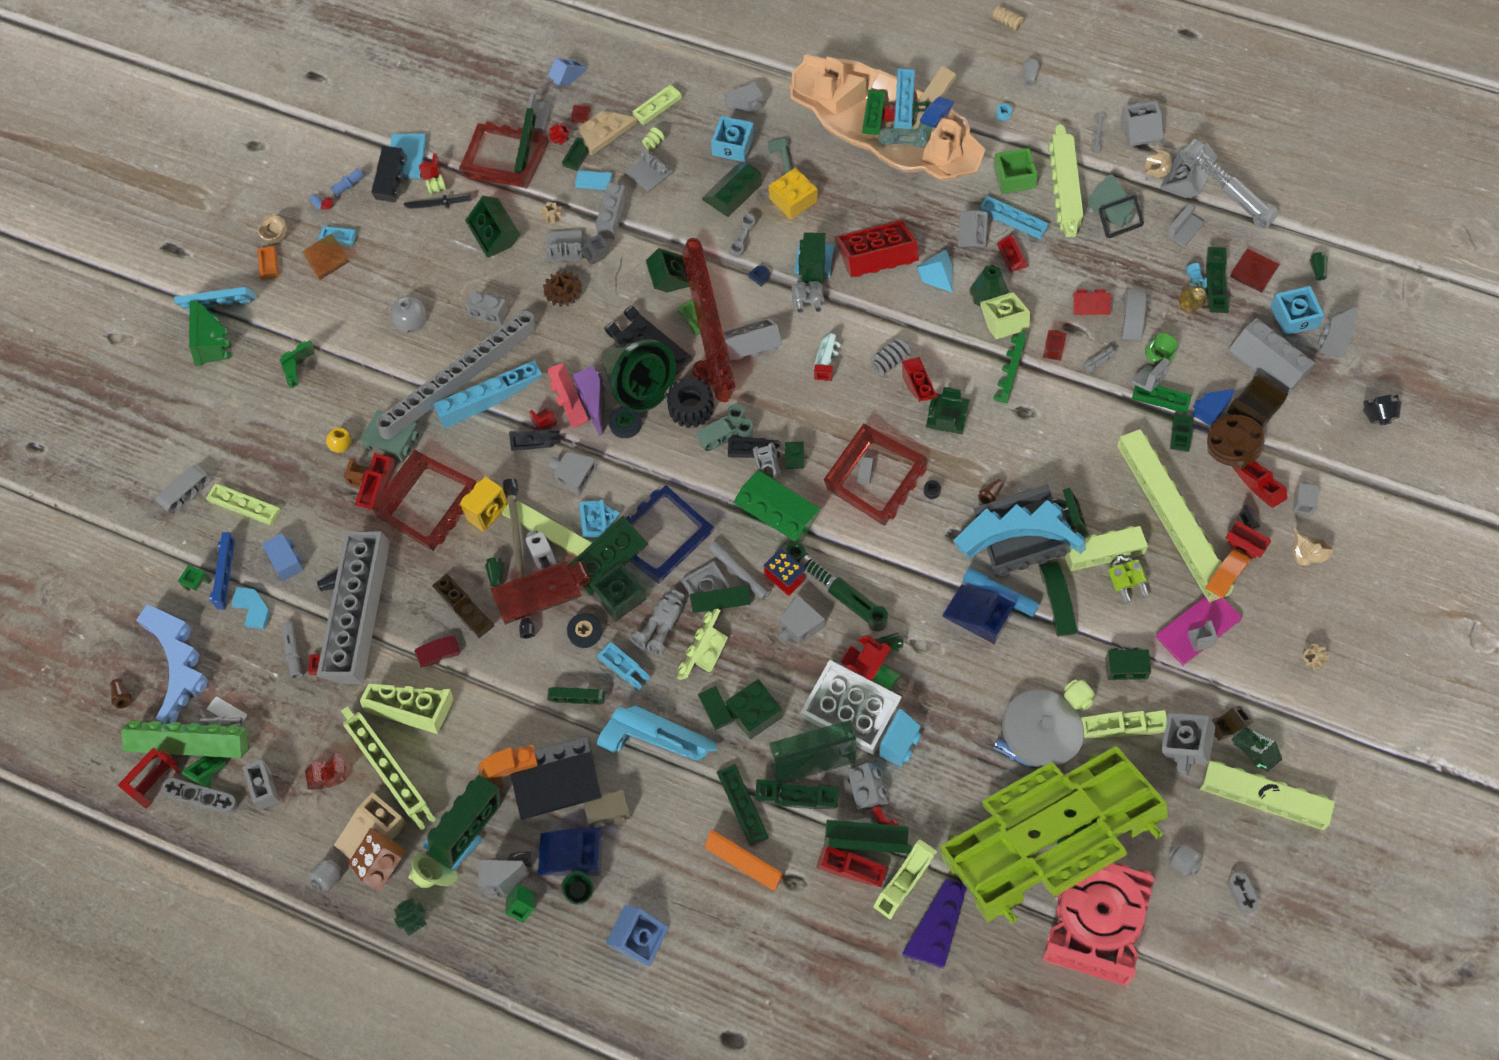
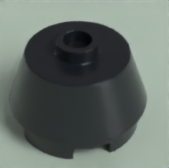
M1398 394L1393 396V398L1392 395L1375 397L1373 402L1370 403L1369 400L1363 401V412L1371 424L1380 423V426L1391 424L1392 420L1400 418L1402 401L1399 400Z

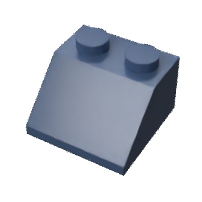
M624 905L605 944L619 953L650 967L669 927L640 908Z

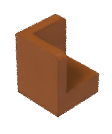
M350 458L343 477L349 486L360 487L365 470H369L370 467L358 465L354 458Z

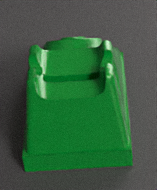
M190 301L189 348L195 366H203V363L231 358V352L226 351L227 348L231 347V342L225 338V334H228L227 328L222 327L218 318L201 303Z

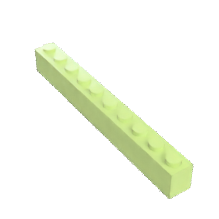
M1141 429L1121 436L1117 447L1204 596H1206L1209 603L1220 599L1221 597L1205 589V587L1222 564V561L1216 557L1212 544L1207 542L1203 529L1197 525L1194 514L1188 510L1184 497L1179 495L1175 482L1169 478L1166 467L1160 463L1158 454L1151 448L1148 437L1143 434ZM1234 583L1224 597L1229 596L1234 588Z

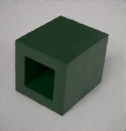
M804 441L785 442L786 469H804Z

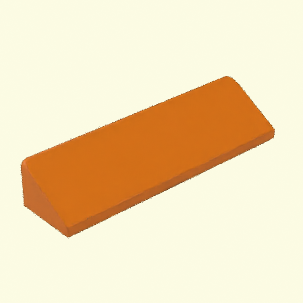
M714 830L709 832L705 848L769 889L773 891L777 889L783 879L781 871Z

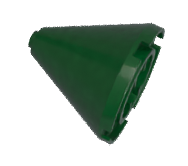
M644 339L608 347L601 355V361L614 398L621 406L630 411L645 412L653 409L665 399L663 395L668 387L673 386L676 376L675 358L671 350L659 341Z

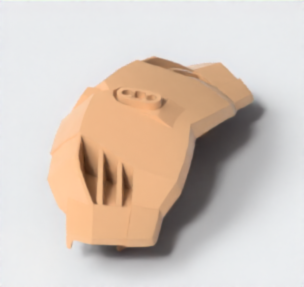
M807 54L804 55L802 64L792 72L791 100L814 111L827 131L851 145L871 151L887 165L902 172L924 171L940 181L955 180L957 177L977 172L985 149L970 134V125L967 119L953 111V108H951L947 117L943 116L936 128L924 125L918 134L911 129L894 128V121L886 122L881 119L879 135L862 134L868 90L884 91L883 107L888 105L895 107L896 76L879 69H873L859 61L842 58L836 59L828 56L825 59ZM914 88L913 108L915 107V101H919L923 95V92Z

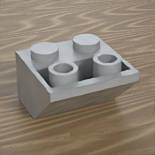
M1157 101L1123 106L1120 121L1129 146L1163 141L1162 113Z

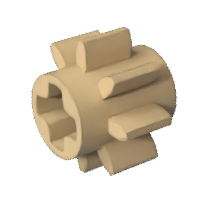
M547 202L544 207H541V217L546 219L547 224L556 223L559 219H562L561 206L557 207L556 202Z
M1311 644V648H1304L1305 652L1302 658L1306 662L1305 666L1312 667L1313 669H1320V665L1327 666L1326 662L1330 655L1325 651L1326 647Z

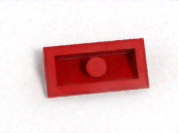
M1012 234L997 243L1010 272L1029 266L1017 239Z

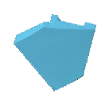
M602 499L600 501L579 502L582 538L600 537L614 523L620 513L604 504Z

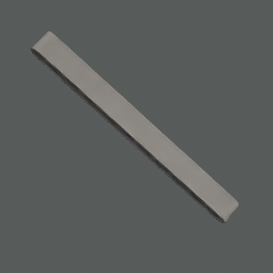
M529 311L519 313L382 414L376 421L380 436L384 439H391L431 410L434 407L433 403L447 398L531 335L536 329L533 314Z

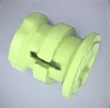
M652 127L647 136L642 140V143L647 149L653 151L665 137L659 129Z
M439 174V178L435 179L434 177L430 181H425L430 195L433 192L439 193L442 189L447 191L441 174Z

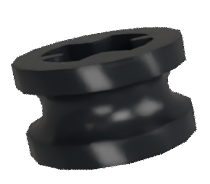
M935 480L927 481L924 485L925 497L928 499L938 498L941 493L940 483ZM929 487L932 489L936 488V491H929Z

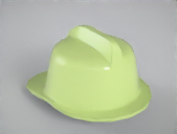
M416 854L412 858V870L409 873V878L422 888H430L435 884L450 886L457 881V871L450 870L430 856Z

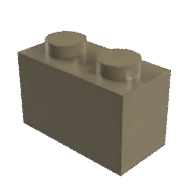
M623 790L601 795L602 798L584 803L590 829L601 830L609 824L615 823L619 825L627 822V819H631Z

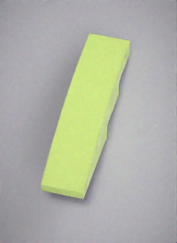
M1161 710L1149 713L1138 711L1125 714L1121 711L1082 717L1083 737L1112 738L1164 733L1167 723L1166 711Z

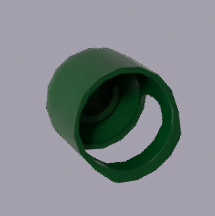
M580 871L568 874L561 884L564 897L568 902L575 905L586 903L591 898L594 890L591 879Z

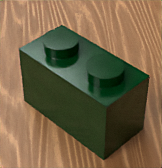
M1136 647L1131 650H1122L1121 648L1108 650L1105 657L1107 680H1140L1149 678L1151 674L1149 649L1143 650Z

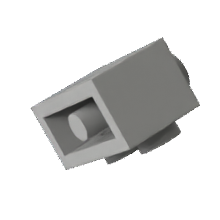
M472 290L465 304L470 317L501 326L509 312L504 299Z

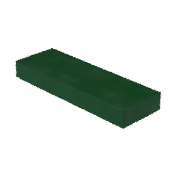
M748 585L690 594L692 613L712 611L717 608L726 609L751 605Z

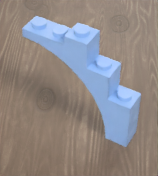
M147 604L136 621L159 639L168 659L170 675L168 691L155 719L161 723L169 724L177 720L179 712L187 705L191 695L198 698L204 692L208 679L202 673L191 669L197 664L200 654L193 647L183 643L189 638L192 631L189 625Z

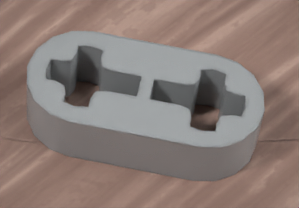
M1234 873L1228 880V887L1239 910L1245 914H1251L1259 905L1256 893L1249 878L1244 873ZM1236 878L1238 881H1243L1241 888L1239 885L1234 884ZM1245 897L1248 901L1253 902L1250 908L1248 905L1244 906L1243 904Z

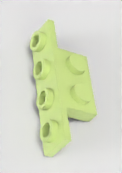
M718 608L708 611L704 615V623L695 633V641L687 649L685 661L678 667L677 672L679 673L676 677L678 680L688 677L694 663L707 672L712 671L728 639L727 636L713 628L721 611Z

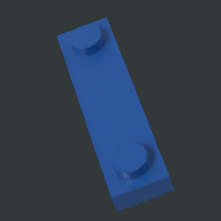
M222 532L221 539L218 541V561L214 587L210 593V601L217 610H225L235 546V539L230 532Z

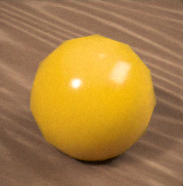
M334 428L326 436L327 447L335 453L347 451L352 444L351 434L343 428Z

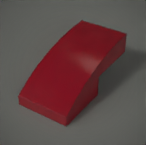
M451 635L416 648L414 652L420 668L439 664L441 659L458 656L460 649L455 636Z

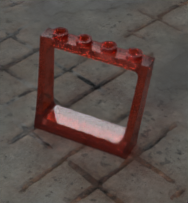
M486 122V124L477 123L459 170L464 177L527 189L550 140L542 132L534 131L532 142L539 144L523 173L473 165L484 133L521 139L523 129L518 128L514 130L508 125L498 127L492 122Z
M863 423L824 478V482L828 491L885 526L889 519L893 520L895 518L899 504L903 505L906 502L908 491L915 489L917 478L925 474L926 465L928 464L927 458ZM872 443L915 463L881 511L875 509L842 486Z
M414 450L371 509L378 518L434 551L438 544L441 545L445 541V534L448 530H452L455 527L458 516L464 514L460 503L463 497L474 489L477 481ZM426 469H430L465 485L429 536H423L392 516Z

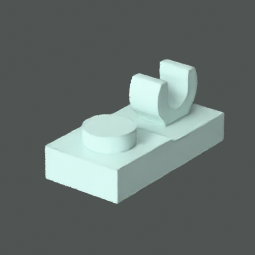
M830 333L821 340L814 365H830L832 361L830 357L838 355V352L833 349L841 346L840 343L835 341L836 335Z

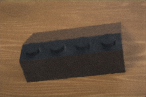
M587 736L535 750L537 767L510 774L521 820L602 798Z

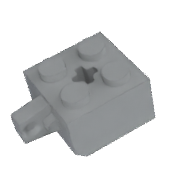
M1168 713L1162 752L1168 761L1178 763L1177 771L1180 775H1189L1191 764H1209L1215 733V725L1210 716Z

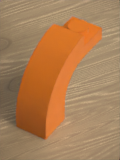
M529 745L514 750L510 747L498 751L480 762L478 773L499 788L504 787L502 781L504 777L538 766L534 747Z

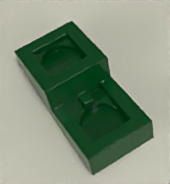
M1173 416L1170 437L1171 450L1189 452L1193 417Z

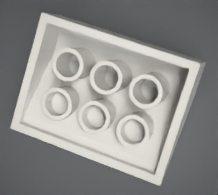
M829 660L800 713L802 718L874 755L902 697Z

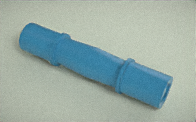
M971 567L968 568L963 578L964 582L979 589L981 592L985 591L993 597L1012 605L1014 609L1016 608L1031 617L1035 615L1040 603L1023 595V593L1019 594L1009 587L990 579L988 575L986 576Z

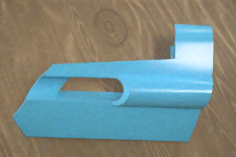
M632 706L627 709L623 707L617 708L600 733L597 741L598 746L615 753L616 751H621L626 741H629L630 736H633L692 760L703 759L708 752L717 750L715 741L638 706Z

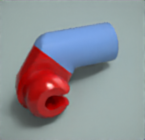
M313 194L309 198L312 204L319 210L331 209L334 206V200L331 197H325L324 200H320L317 195Z

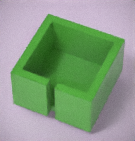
M1030 148L995 153L993 167L1001 194L1035 189L1038 175Z

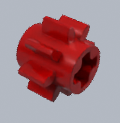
M557 122L549 128L551 131L549 138L553 143L562 145L570 139L568 137L570 131L565 124Z

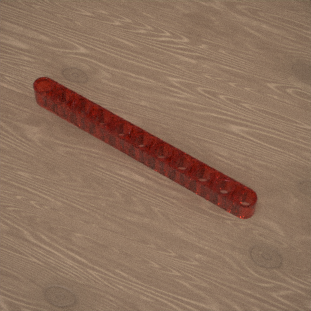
M689 238L682 253L714 394L718 401L726 403L730 401L735 390V380L702 244L696 238Z

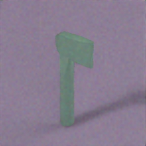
M784 138L769 141V152L781 151L785 174L791 171L787 151L789 146L788 140Z

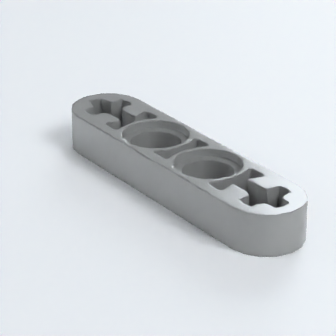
M175 778L167 779L162 784V792L171 799L223 814H232L238 808L237 799L228 793ZM175 785L178 789H181V791H170L169 787H173ZM195 789L196 794L194 797L186 798L187 791ZM209 794H214L213 802L205 804V797ZM220 800L226 803L230 801L232 805L225 807L223 804L219 802Z

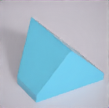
M947 250L916 266L923 283L953 293V266Z

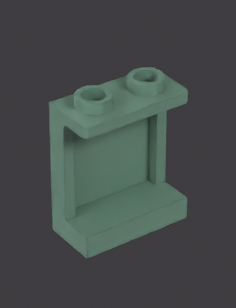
M377 409L360 439L363 447L370 451L374 447L398 456L400 461L404 462L406 457L411 454L412 446L420 437L417 423L413 422L391 439H384L380 436L376 421L385 412Z

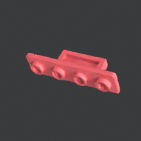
M564 363L548 368L547 372L551 379L549 382L553 392H557V396H555L559 407L563 406L571 427L575 428L588 423V417Z

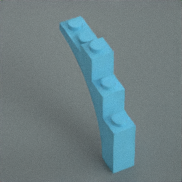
M1048 500L1033 514L1027 508H1021L1016 504L1002 519L995 511L991 513L986 508L953 540L956 547L969 559L996 542L1020 536H1041L1057 540L1063 544L1068 543L1071 548L1080 554L1086 550L1084 537L1080 533H1074L1070 530V525L1063 520L1061 507L1056 503L1052 504Z

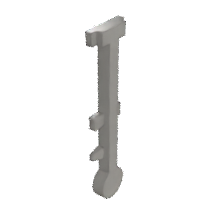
M1104 113L1095 114L1099 121L1097 131L1093 132V135H1096V139L1092 140L1095 143L1092 146L1093 153L1101 151L1099 143H1103V141L1100 140V136L1104 135V132H1101L1102 118H1107V115Z

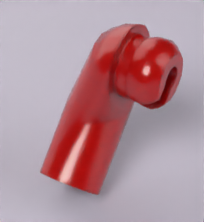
M880 806L872 808L871 812L878 824L899 826L896 819H891L890 821L887 819Z

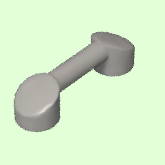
M744 214L741 218L742 230L737 241L732 242L729 248V252L734 256H741L743 254V243L747 233L755 225V217L752 214Z

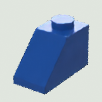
M1231 389L1205 393L1202 399L1198 398L1194 403L1193 408L1195 410L1192 416L1212 426L1232 400L1235 391Z

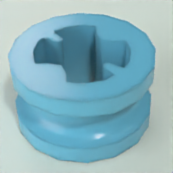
M1006 103L998 105L996 117L1001 121L1009 120L1012 107Z

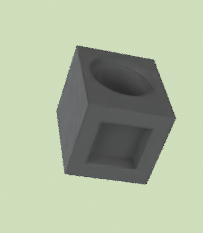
M601 234L586 240L581 252L589 264L592 265L605 259L610 247Z

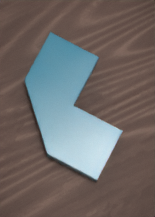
M236 587L231 605L236 608L249 609L244 625L249 628L265 629L270 611L255 589Z

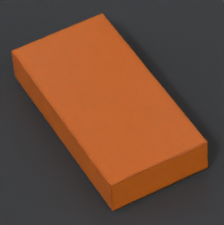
M275 245L258 248L259 275L261 280L279 277Z

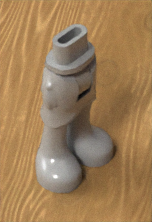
M671 589L670 593L666 594L655 605L654 612L642 632L634 631L630 636V640L641 649H646L647 647L650 653L662 655L665 650L663 645L664 639L668 631L672 630L680 614L685 595ZM661 626L656 636L650 640L656 627Z

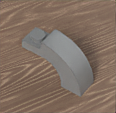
M1137 288L1125 289L1122 339L1141 341L1146 292Z

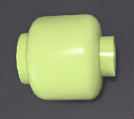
M1075 679L1064 688V697L1075 710L1081 708L1086 710L1094 703L1092 699L1095 693L1084 680L1078 681Z

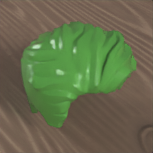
M1159 333L1146 345L1145 355L1154 364H1159L1164 358L1172 363L1177 353L1178 342L1167 333Z

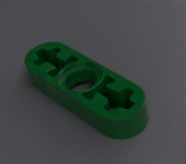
M551 687L548 689L547 700L554 703L600 705L605 703L606 692L600 689Z

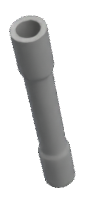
M717 541L709 546V550L741 578L761 600L768 597L770 591L734 560Z

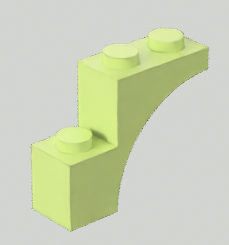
M919 839L896 875L881 892L873 907L891 920L901 909L910 892L921 881L937 851Z

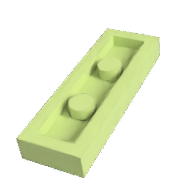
M670 84L632 111L633 116L637 117V120L642 125H645L682 99V95Z

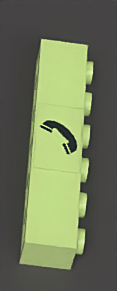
M1209 761V764L1205 767L1200 790L1321 830H1325L1330 825L1335 801L1329 800L1327 796L1308 793L1303 788H1292L1282 781L1274 782L1260 774L1252 775L1246 773L1242 768L1225 766L1220 761Z

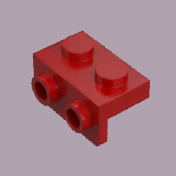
M1080 289L1072 294L1073 315H1110L1111 293H1106L1105 289H1097L1095 293H1087L1088 290Z
M1236 521L1225 537L1229 540L1227 542L1229 545L1237 549L1240 546L1246 550L1245 554L1254 559L1256 557L1261 558L1271 543L1270 538L1240 521Z

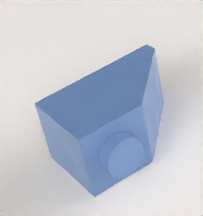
M555 58L548 76L559 86H562V84L570 85L587 68L576 60Z

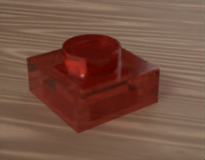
M574 105L571 121L574 123L587 122L591 112L590 106Z

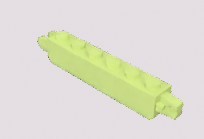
M1056 125L1055 134L1052 135V140L1048 143V152L1052 154L1050 156V166H1053L1051 179L1055 181L1053 184V194H1056L1054 206L1058 208L1056 222L1059 223L1060 230H1064L1065 237H1076L1077 229L1081 226L1083 209L1074 136L1066 134L1064 125Z
M348 706L341 710L347 719L343 722L344 727L412 821H415L419 828L423 830L425 824L419 817L426 813L429 821L434 822L436 819L429 811V806L361 713L353 714Z

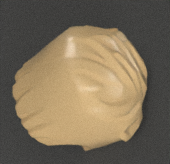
M1156 149L1158 154H1151L1148 157L1144 166V173L1160 179L1168 175L1172 167V161L1169 152Z
M274 214L266 216L262 225L257 229L260 237L271 244L281 242L287 232L285 221L280 216Z

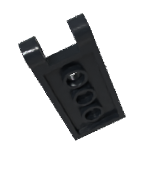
M632 305L623 311L626 318L632 322L627 328L620 331L619 327L613 322H610L604 328L608 336L620 345L639 341V336H644L641 340L652 339L659 341L673 353L676 362V375L692 361L691 355L639 314L638 310Z

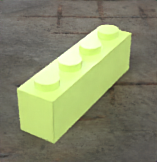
M1128 526L1116 532L1111 530L1097 536L1094 534L1087 536L1084 541L1086 550L1080 554L1069 546L1071 552L1067 553L1065 559L1071 572L1115 562L1117 557L1121 555L1124 558L1145 555L1148 545L1141 526Z

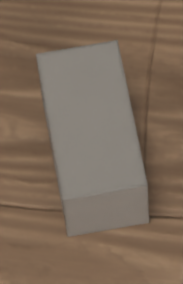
M861 457L858 483L870 484L873 458Z

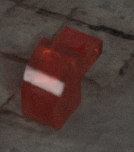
M342 753L333 754L328 762H314L305 770L308 790L333 787L346 780V763L342 758Z

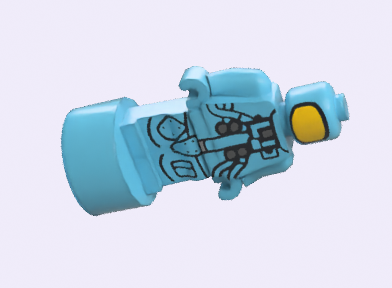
M1199 263L1190 264L1186 267L1187 274L1192 280V283L1189 282V285L1193 291L1198 292L1200 297H1205L1207 278H1202V269Z

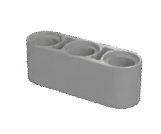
M193 465L160 492L156 501L169 514H174L210 483L211 477L198 465Z

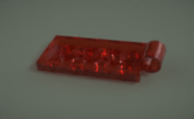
M565 561L490 589L502 620L506 625L582 597L577 586L588 584L591 578L583 562L574 563L569 567ZM556 585L557 588L555 590H551L549 586Z

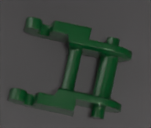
M928 99L925 102L915 101L912 115L914 123L916 122L915 118H917L918 112H925L929 107L930 102ZM919 106H925V109L918 110Z

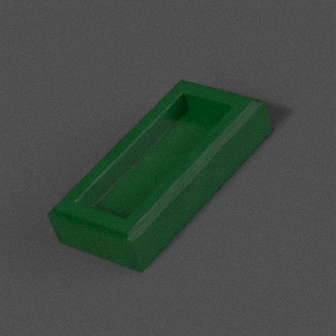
M576 137L562 161L564 167L576 171L579 170L589 153V149L583 139Z
M716 686L698 694L714 730L733 723V719Z

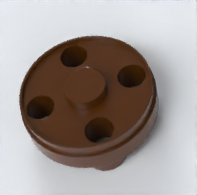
M1243 415L1226 416L1217 420L1209 430L1207 436L1208 453L1216 461L1224 465L1243 469L1262 454L1265 437L1261 426L1252 418Z

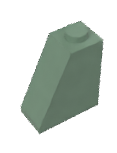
M1110 174L1090 195L1087 206L1099 213L1100 207L1128 196L1114 175ZM1129 200L1102 211L1106 219L1122 228L1134 218L1135 206Z

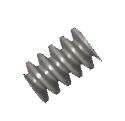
M895 338L893 342H890L882 350L871 356L872 366L883 377L885 375L884 371H890L889 366L895 368V363L900 364L901 359H907L906 354L911 356V350L906 342L900 338Z

